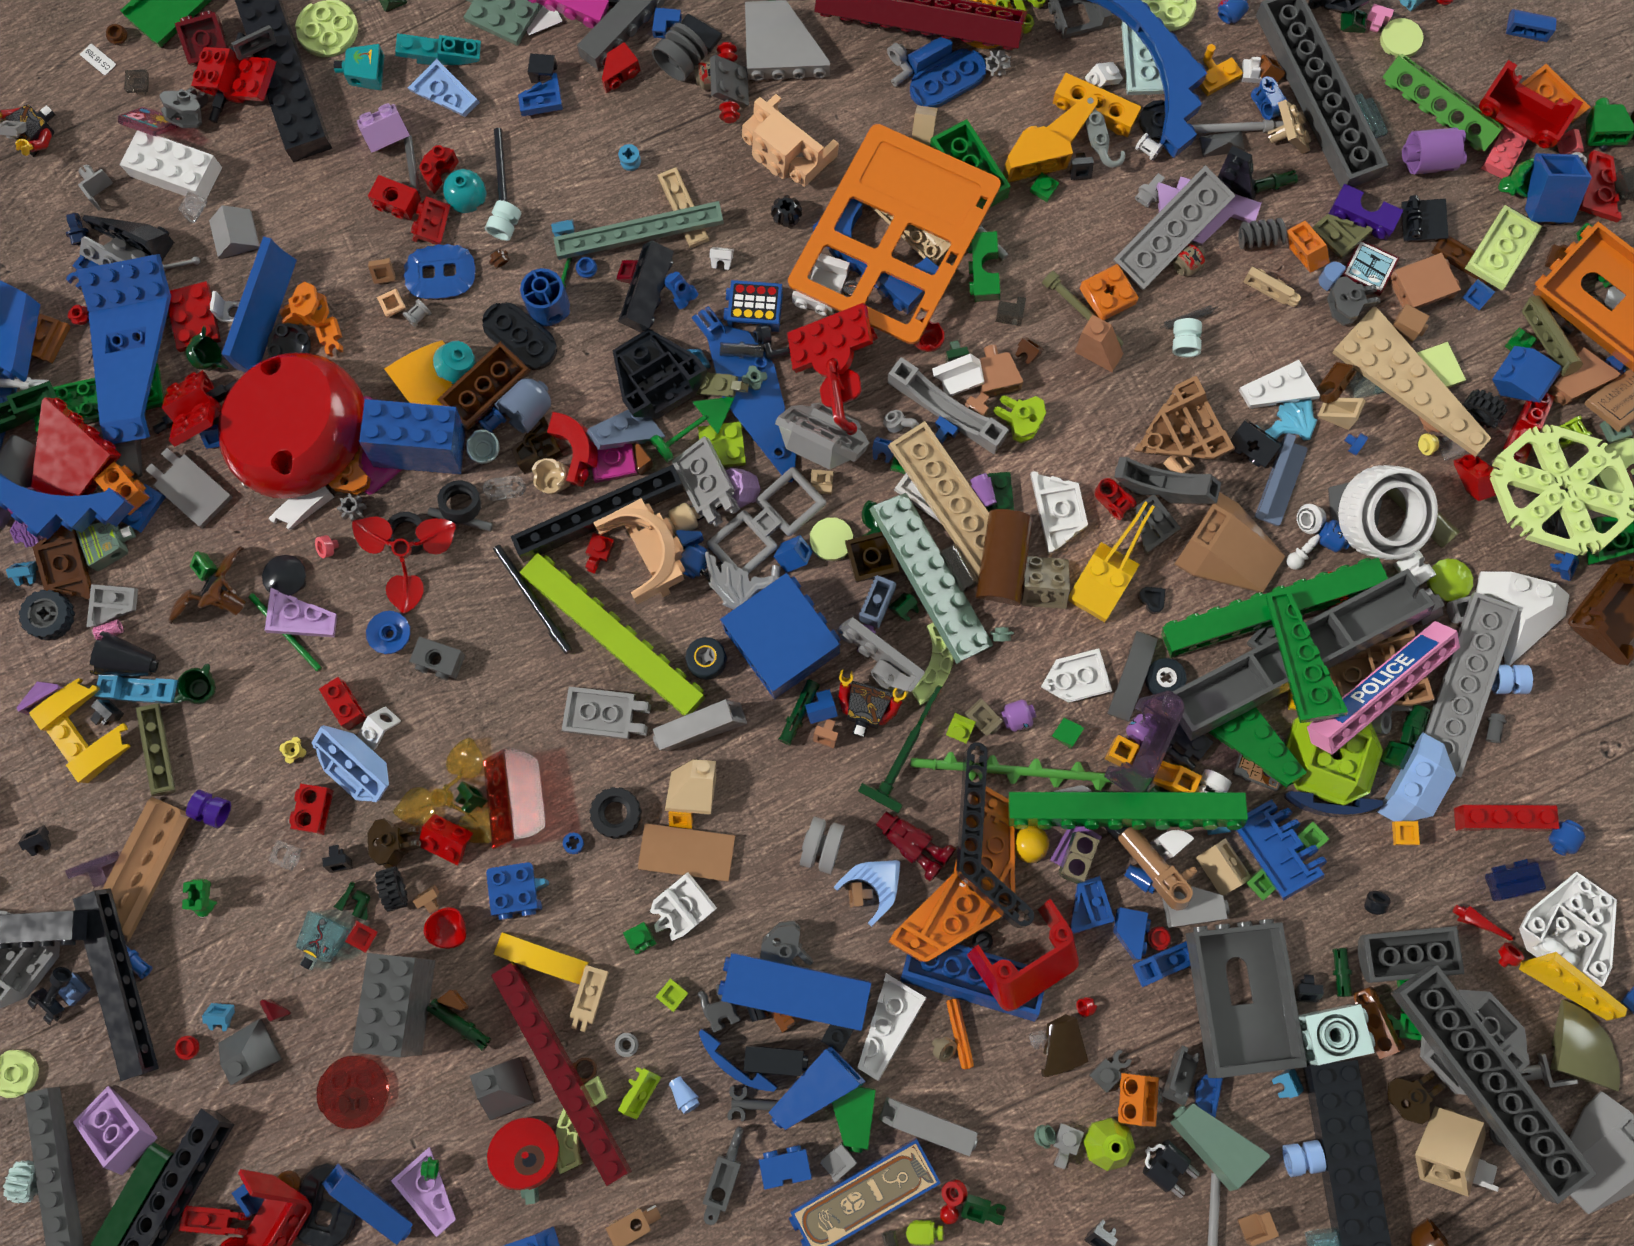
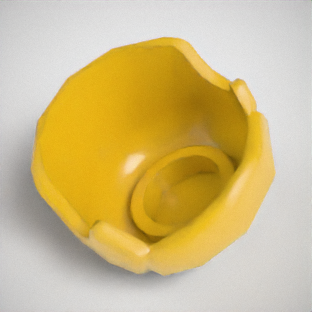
M1028 826L1026 829L1019 830L1015 838V853L1020 860L1026 863H1037L1046 856L1049 849V838L1044 830L1039 829L1037 826Z

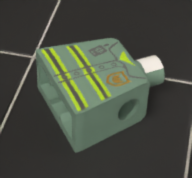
M102 522L89 525L83 533L76 530L87 564L96 571L106 568L127 555L128 548L125 542L136 537L131 526L120 529L118 525L115 527L110 523L105 525Z

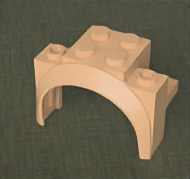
M777 94L768 102L759 97L754 102V115L742 125L743 140L748 145H752V156L754 159L762 163L773 175H778L783 180L791 178L794 182L800 183L805 187L837 157L839 143L833 139L824 148L779 112L778 103L781 101V98ZM802 153L804 157H796V156H797L798 154Z
M642 498L593 522L600 535L624 525L648 568L652 578L631 592L636 604L658 593L665 597L671 594L670 587L685 580L682 574L685 572V569L680 561L682 558L681 554L684 551L681 542L677 536L673 538L675 534L667 517L663 519L660 513L655 515L650 504H644Z

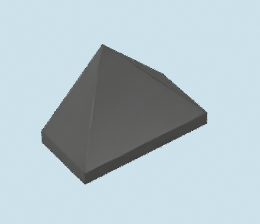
M268 25L232 42V46L240 61L277 42L272 28Z
M1241 131L1200 136L1199 138L1203 157L1228 154L1232 146L1245 151Z

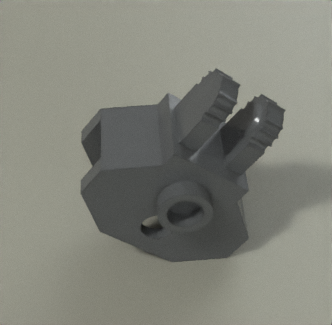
M190 87L186 91L180 89L179 91H163L159 94V98L164 106L161 108V113L166 121L182 128H198L202 125L201 108L208 102V95L202 92L197 95L196 89Z
M1347 276L1338 278L1327 297L1332 318L1343 326L1351 325L1364 308L1380 304L1379 297L1366 298V295L1377 291L1376 285L1363 286L1362 284L1355 283Z
M795 921L779 922L762 940L761 959L799 966L793 960L798 955L805 964L811 965L813 963V959L802 949V944L799 942L800 926Z

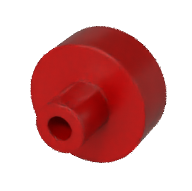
M1505 942L1498 949L1501 956L1498 962L1505 968L1509 964L1517 967L1524 960L1522 952L1510 943Z

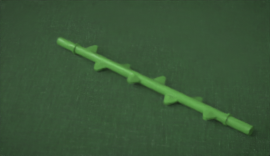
M949 752L944 760H936V758L934 760L911 758L910 767L963 771V762H958L954 753ZM991 755L987 760V773L1006 774L1011 784H1015L1020 776L1050 778L1053 787L1057 788L1063 779L1092 781L1096 791H1101L1106 782L1113 784H1139V776L1116 774V772L1113 774L1086 772L1080 762H1075L1071 770L1042 768L1039 759L1034 758L1029 767L999 765L995 755ZM975 772L969 773V778L971 781H973V779L977 775Z

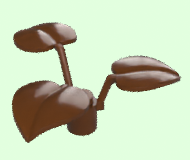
M242 546L238 547L223 559L215 574L219 578L212 583L209 590L202 597L191 594V589L184 592L175 602L168 622L172 624L173 620L184 610L187 603L193 599L199 600L197 605L199 608L211 604L222 610L226 609L236 616L243 609L246 601L235 594L237 591L226 581L225 574L232 566L238 552L244 548ZM222 584H224L229 592L225 590L220 595Z

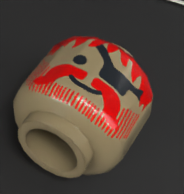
M710 61L701 62L698 64L697 69H694L696 83L703 90L711 89Z
M1188 244L1173 259L1175 271L1181 276L1190 277L1205 265L1204 250L1199 246L1196 247Z

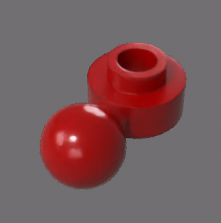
M956 1179L945 1183L942 1187V1197L947 1205L941 1208L940 1218L948 1225L954 1224L958 1220L959 1212L956 1206L962 1204L967 1198L966 1186L963 1182Z

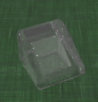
M1447 436L1439 439V450L1445 461L1468 453Z

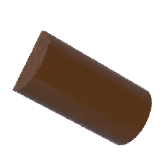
M500 341L437 400L441 406L456 407L463 427L468 431L495 406V403L518 381L527 377L531 371Z
M995 509L989 512L976 598L1020 606L1033 517L1031 515L1008 509Z

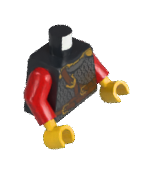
M24 105L19 108L0 110V123L5 120L26 122L27 131L22 133L19 138H15L17 140L15 142L16 150H21L25 156L30 154L34 157L40 150L48 148L51 137L54 135V130L47 122L56 114L47 105L39 112H36L30 105Z
M843 670L840 672L839 680L841 683L838 698L841 709L847 715V720L855 722L852 734L861 738H865L868 727L878 729L879 725H886L899 711L902 700L908 694L907 691L904 694H899L897 688L893 692L852 681L853 671H851L849 678L843 677Z

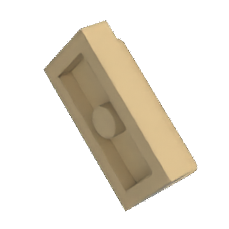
M1226 838L1196 857L1220 895L1224 896L1251 878V875Z

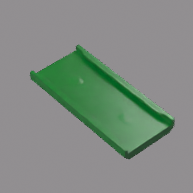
M131 0L120 11L128 21L161 48L177 33L175 23L180 22V19L183 17L192 16L193 18L212 0Z

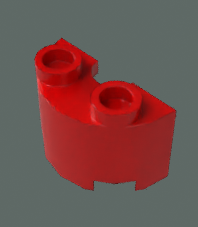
M441 145L434 146L432 150L424 155L419 168L428 188L434 194L443 184L442 174L451 173L459 161L453 149Z

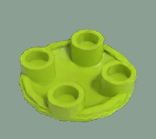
M1447 558L1438 561L1432 566L1436 575L1427 581V586L1436 595L1438 594L1441 599L1450 602L1470 594L1473 587V576L1470 569L1464 563L1457 559Z

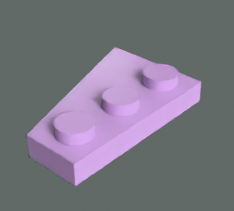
M271 588L265 624L266 633L335 637L337 615L313 604H307L293 596H287Z
M429 1147L393 1178L391 1182L433 1234L438 1237L456 1221V1217L440 1173L438 1172L436 1180L429 1179V1181H425L424 1176H421L422 1162L428 1161L430 1156L434 1159Z

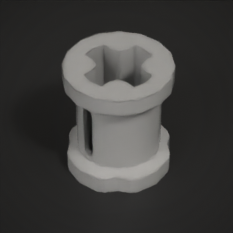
M418 299L416 305L408 312H404L403 316L416 328L426 315L430 316L432 313Z

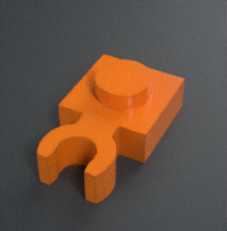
M332 316L327 318L323 325L318 328L315 327L319 343L325 346V353L330 357H333L332 350L335 347L339 352H343V346L337 341L342 338L337 319Z

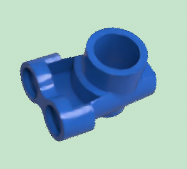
M679 272L671 273L665 278V286L674 295L673 301L678 309L685 308L689 301L697 298L698 292L695 287L689 285Z

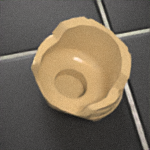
M541 459L535 462L532 468L534 474L533 483L538 490L554 495L570 486L571 483L566 481L569 472L567 465L555 459Z

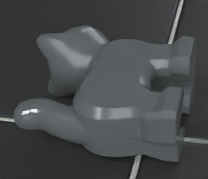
M720 984L716 985L717 996L720 998L719 1002L710 1004L707 994L704 991L698 992V996L701 998L702 1010L706 1019L710 1022L713 1032L726 1027L721 1022L725 1017L728 1018L730 1024L742 1020L737 1014L735 1004L721 1001L722 995H718Z

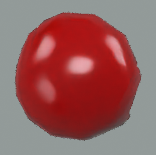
M929 321L920 340L914 345L922 351L934 352L940 349L944 343L945 332L938 322L933 323Z

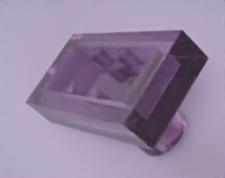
M115 851L65 870L66 875L70 879L88 872L93 888L103 885L107 879L102 867L117 861L119 858L118 852Z

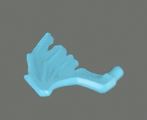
M1311 398L1293 403L1290 401L1283 402V405H1279V411L1277 412V416L1281 421H1275L1271 428L1265 430L1266 433L1275 439L1282 434L1290 433L1298 434L1304 441L1310 440L1317 423V419L1313 415Z

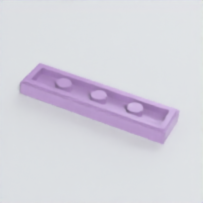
M1180 177L1176 189L1181 190L1190 179ZM1236 195L1226 206L1236 210L1231 216L1232 218L1250 223L1251 221H1256L1261 203Z

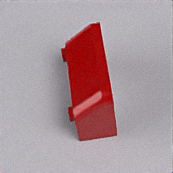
M1051 899L1038 909L1050 928L1049 939L1055 947L1045 955L1018 971L1013 963L1008 960H999L992 965L979 944L967 954L1000 1007L1006 1011L1016 1010L1078 968L1079 958L1073 932Z
M240 1169L238 1174L250 1196L265 1200L248 1227L247 1236H243V1238L230 1237L224 1240L220 1246H291L311 1212L312 1206L309 1200L275 1175Z

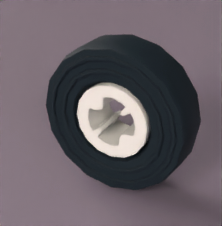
M1170 658L1154 661L1149 666L1145 678L1149 691L1163 699L1168 698L1169 693L1184 686L1187 680L1183 666ZM1162 673L1163 675L1169 674L1171 676V678L1169 679L1171 683H1168L1167 681L1163 683L1161 681V678L1163 676L1160 675Z

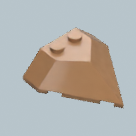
M1194 376L1175 386L1172 395L1166 404H1163L1145 432L1146 435L1140 444H1137L1134 452L1216 459L1235 450L1208 403L1206 393L1198 377Z

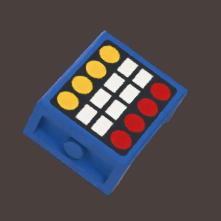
M731 280L730 288L726 289V301H729L728 308H724V320L727 321L728 327L733 328V322L770 325L771 332H779L783 285L778 283Z

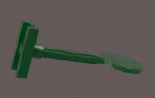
M938 685L917 725L906 739L885 781L881 782L878 789L862 783L858 792L897 813L900 812L903 805L890 796L894 788L892 786L917 741L921 727L936 702L942 686Z

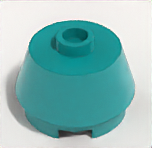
M451 341L440 346L433 356V365L437 375L452 382V384L457 382L476 364L471 348L460 341Z

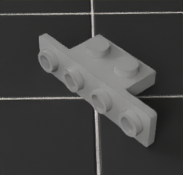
M84 236L81 239L79 252L80 255L98 265L150 256L117 237L103 246Z

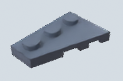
M629 410L587 430V435L598 450L624 447L625 444L630 443L645 444L646 441H651L650 438L654 435H659L663 440L665 438V435L652 418L633 417Z

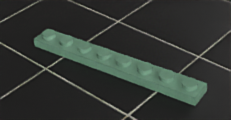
M717 201L553 237L557 258L561 260L721 225L724 222L720 203Z

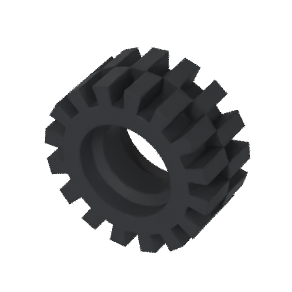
M1479 389L1473 390L1463 403L1465 409L1480 423V426L1484 427L1486 425L1487 428L1498 426L1508 410L1506 409L1507 406L1503 405L1504 401L1498 400V396L1494 397L1491 392L1486 393L1485 390L1480 391Z
M394 866L376 872V888L379 891L378 895L381 898L384 909L390 912L406 907L408 905L407 891L398 868Z

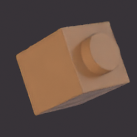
M1406 304L1392 325L1403 337L1413 342L1418 335L1422 337L1429 325L1425 323L1429 315Z

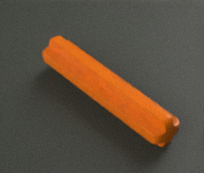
M959 999L947 1000L946 1004L955 1043L957 1044L961 1068L964 1070L973 1068L974 1063Z

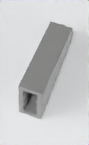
M725 699L654 728L653 741L659 750L671 751L747 724L741 703Z
M886 1097L879 1120L969 1157L971 1152L975 1150L977 1146V1132Z

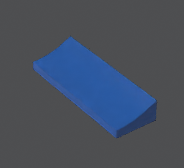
M263 237L222 351V355L236 370L243 372L248 371L263 359L269 335L273 330L297 259L282 250L268 237Z
M956 944L928 962L918 961L907 954L900 978L901 982L1033 1022L1039 1016L1044 991L1014 1011H1006L1000 1007L967 956L973 948ZM984 952L992 965L999 960H1008L1013 963L1018 971L1027 966L1020 962Z

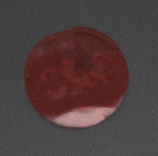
M346 1056L334 1061L320 1077L316 1092L317 1104L324 1116L335 1126L344 1129L360 1128L373 1122L384 1110L389 1096V1083L383 1069L372 1059L364 1056Z

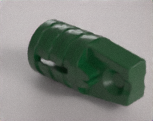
M1413 705L1412 711L1407 712L1402 728L1401 742L1410 747L1415 746L1421 733L1424 732L1426 721L1431 712L1430 709L1421 705Z

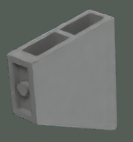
M787 0L745 2L748 80L830 77V61Z

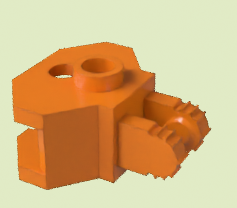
M304 281L297 285L293 296L288 299L289 304L280 310L281 317H283L282 324L291 323L298 325L301 323L304 326L309 324L318 328L325 323L329 314L327 299L323 294L316 292V287Z
M359 446L354 460L329 483V486L336 492L359 495L370 488L371 479L362 470V446Z

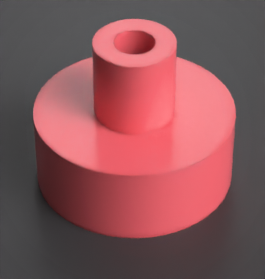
M328 535L317 537L315 540L316 551L321 558L333 556L334 549L339 547L338 541L336 539L331 540Z

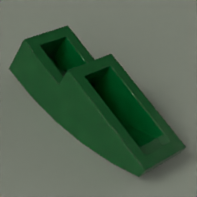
M50 381L6 396L8 401L0 403V434L40 415L44 397H57Z

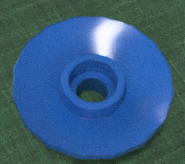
M383 611L375 615L368 623L366 629V639L370 647L376 652L385 655L394 654L402 650L408 643L411 635L407 619L394 611ZM389 631L394 632V635L391 638L387 637V633Z

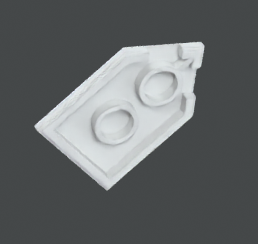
M1100 649L1057 659L1041 688L1068 703L1112 692Z

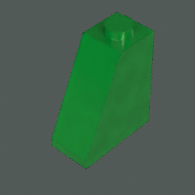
M858 1087L832 1103L844 1146H849L848 1151L862 1153L863 1149H868L875 1089Z

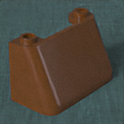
M1620 560L1607 569L1571 615L1568 624L1574 632L1616 664L1626 666L1634 659V647L1629 645L1634 638V561Z

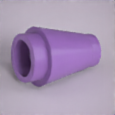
M984 473L970 480L971 488L985 508L997 503L991 477Z

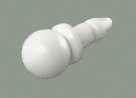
M1319 534L1310 538L1301 550L1296 548V552L1288 555L1286 562L1289 568L1298 570L1303 567L1305 560L1309 559L1307 554L1317 545L1320 539Z

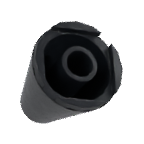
M102 631L99 634L103 638L101 641L96 640L90 658V665L94 666V670H90L92 675L151 676L152 672L156 673L159 660H156L155 654L109 632Z

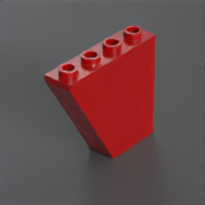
M44 397L42 400L31 487L36 492L50 495H90L98 487V483L94 479L113 462H117L121 454L115 450L116 446L113 443L100 437V432L97 429L85 424L82 416L70 411L67 408V404L57 397Z

